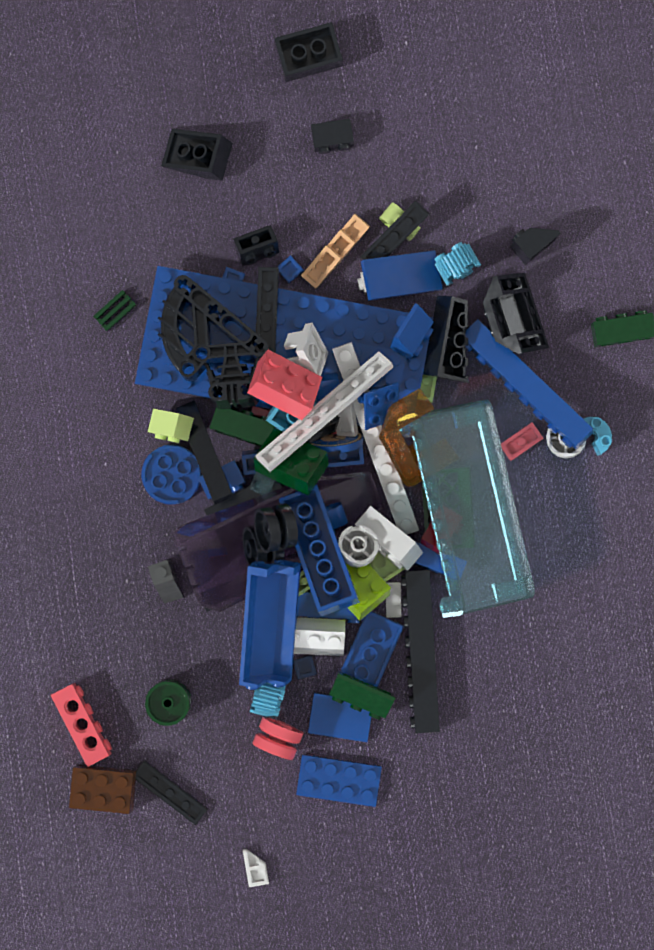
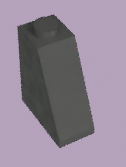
M172 559L148 566L153 584L164 604L184 598Z

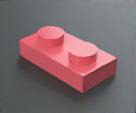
M531 422L499 446L507 458L512 461L544 438L533 422Z

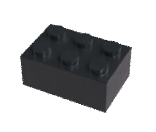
M332 22L274 38L285 82L343 66V59Z

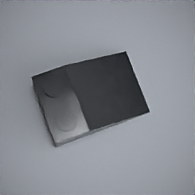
M171 129L161 166L206 179L223 181L233 143L222 134Z

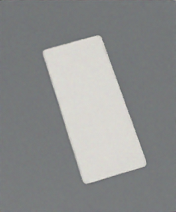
M387 583L391 587L390 596L386 598V617H401V583Z

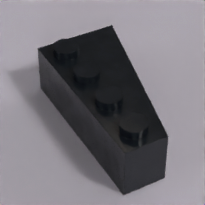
M437 295L433 316L434 322L431 327L434 331L429 338L423 375L468 383V376H466V366H468L466 346H468V338L466 337L465 330L468 327V300L453 296Z

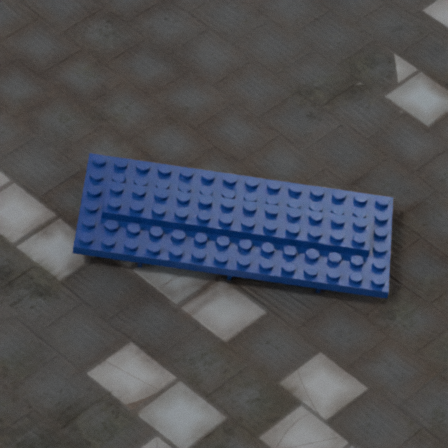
M157 266L135 384L210 398L208 394L210 381L206 374V369L195 381H186L167 356L163 341L157 335L158 333L161 334V322L157 318L162 317L164 308L162 301L167 300L174 287L175 279L180 275H186L256 333L258 284ZM182 284L180 287L188 290L190 294L191 291L189 290L188 286H184ZM278 288L276 354L286 359L298 357L296 348L286 350L284 344L289 333L302 331L307 323H313L328 351L321 375L338 373L339 379H343L332 350L335 347L352 342L360 366L379 351L392 362L393 368L369 388V391L372 388L385 386L387 383H399V419L382 424L383 430L412 436L429 339L424 338L421 343L424 347L419 355H414L411 360L390 348L394 336L409 313ZM186 303L182 314L193 323L192 306ZM211 310V314L215 313L219 316V319L221 318L217 310ZM180 319L179 332L194 344V330ZM209 321L210 345L235 343ZM228 321L224 327L239 340L247 341L250 338V335L235 322ZM181 340L185 352L189 354L192 349ZM206 351L200 352V353L198 354V358H199V359H204V358H206L207 355H208V352H206ZM255 360L240 361V364H247L249 369L243 371V373H251ZM223 362L211 363L209 365L215 376L221 375L216 369L217 366L223 365ZM187 367L184 373L191 374L194 371V367ZM260 399L258 404L255 405V407L270 410L273 407Z

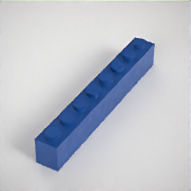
M478 319L466 330V337L468 338L466 350L468 352L473 351L477 355L475 358L483 366L487 364L495 378H501L505 382L504 386L511 393L515 391L520 396L518 399L526 407L530 405L534 409L533 414L539 420L544 419L548 423L547 427L554 434L558 432L563 437L562 441L566 446L577 450L593 434V428L510 349L497 343L490 330Z

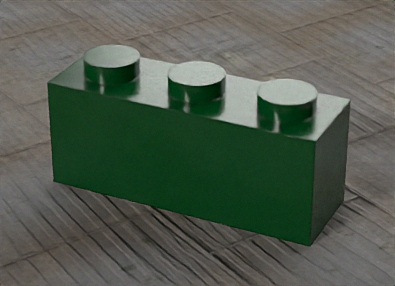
M647 310L635 312L634 316H627V313L615 315L614 319H608L607 316L598 317L591 324L594 348L654 338L653 313H647Z

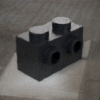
M271 225L233 238L235 250L242 266L252 265L261 259L271 258L279 253L278 240Z

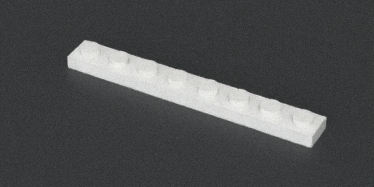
M378 351L313 406V409L303 420L298 419L256 455L257 460L271 472L393 368L392 362Z

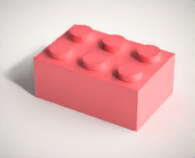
M268 349L257 363L247 393L303 420L313 409L322 377Z

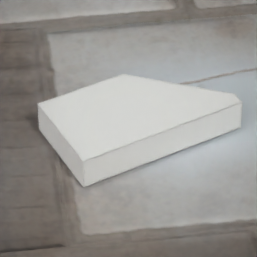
M243 849L249 887L269 884L266 862L249 850Z

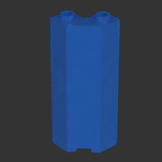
M274 560L272 564H265L264 561H255L248 566L239 685L246 686L247 689L256 690L265 683H270L274 687H284L292 680L301 563Z

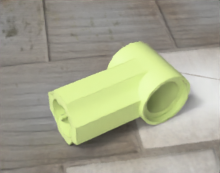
M392 202L379 219L387 227H390L404 211ZM418 226L406 239L410 242L421 227Z

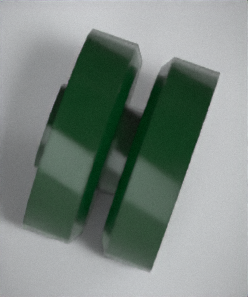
M167 679L160 681L149 690L145 700V708L152 721L159 725L171 726L178 724L187 716L191 708L192 699L189 690L183 683ZM169 699L172 704L171 706H166L164 702Z

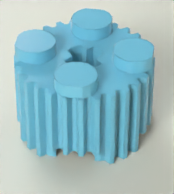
M460 242L451 248L452 251L450 253H442L435 258V266L447 286L453 284L451 280L455 278L461 280L472 274L474 266H481L469 244H462Z
M265 683L256 689L250 712L277 719L286 686L274 687L270 683Z

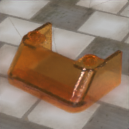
M420 388L393 403L388 408L379 435V439L400 479L408 487L420 483L459 459L445 438L429 448L421 441L415 442L410 446L406 443L400 429L434 409Z

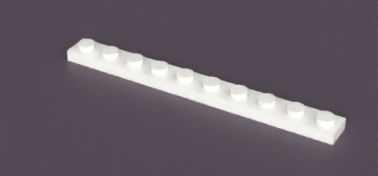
M352 342L332 349L344 381L361 367ZM356 399L353 401L355 414L396 527L406 535L419 531L383 427L379 425L365 430L364 404L359 403Z

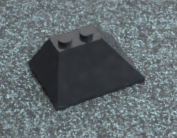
M525 273L494 276L483 305L484 314L489 320L490 332L495 341L517 354L549 348Z

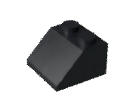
M529 228L526 231L522 229L514 235L510 248L526 265L551 245L561 233L558 230Z

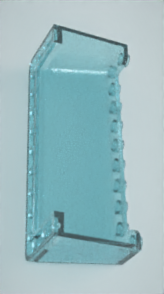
M487 399L398 419L400 434L405 438L413 437L414 440L413 446L417 453L418 467L421 471L423 488L428 501L427 506L432 518V528L435 531L436 545L442 561L441 567L445 574L446 588L449 596L443 597L439 605L443 618L460 616L532 598L535 593L491 403Z

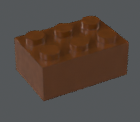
M87 765L74 766L72 770L69 808L130 814L134 806L136 770L97 766L87 767Z

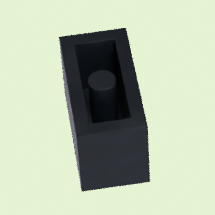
M350 118L311 124L314 152L326 154L330 153L333 149L346 151L354 146Z

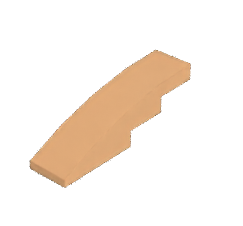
M354 214L301 276L314 288H317L363 237L370 226L357 214Z

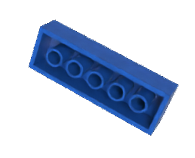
M314 486L309 496L298 491L279 498L280 504L287 503L291 507L296 518L298 541L295 547L320 616L322 617L360 603L318 486Z

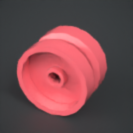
M262 717L259 727L267 734L257 733L252 744L278 757L293 760L297 749L290 743H300L304 733L285 722Z

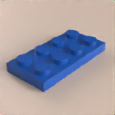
M302 754L296 795L376 807L382 766Z

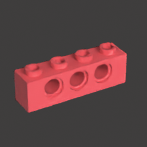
M73 683L52 694L51 697L85 764L89 767L110 756L112 747L108 739L104 740L101 734L103 729L100 723L94 721L92 714H94L93 709L89 703H85L83 699L84 692L81 686H76ZM71 700L78 703L77 711H72L69 708ZM80 718L88 722L86 729L79 727L78 720ZM88 737L96 738L97 745L95 747L87 743Z

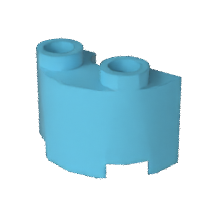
M599 417L583 418L593 428L594 441L591 444L597 456L601 455L612 443L610 427Z

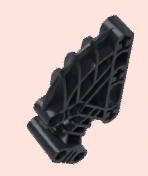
M186 275L178 276L174 281V287L167 300L162 301L164 304L162 317L157 318L161 322V334L158 333L157 335L162 339L170 361L186 381H195L205 369L207 370L206 374L210 381L208 394L216 408L232 409L233 404L235 408H238V404H241L242 408L257 405L259 399L248 395L247 392L259 359L269 349L267 342ZM182 284H183L184 286L187 285L188 288H189V290L191 291L190 294H189L188 290H186L185 288H181L180 286H181ZM186 303L192 306L193 323L182 314ZM211 310H217L221 318L219 319V316L215 313L211 314ZM180 319L194 330V344L179 332ZM209 321L235 343L210 345ZM228 321L235 322L250 335V338L247 341L239 340L224 327ZM181 340L192 349L189 354L185 352ZM255 343V345H256L259 349H262V348H263V349H264V352L262 353V352L259 351V352L257 353V350H256L255 346H253V344ZM202 351L208 352V355H207L206 358H204V359H199V358H198V354H199L200 352H202ZM255 360L251 373H243V371L249 369L247 364H240V361ZM223 362V365L217 366L216 369L221 375L215 376L209 365L211 363ZM187 367H194V371L191 374L184 373Z

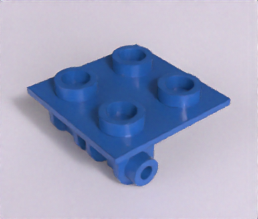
M398 382L393 384L387 383L385 386L376 387L375 389L372 388L369 392H364L357 398L359 403L364 404L365 430L399 419Z

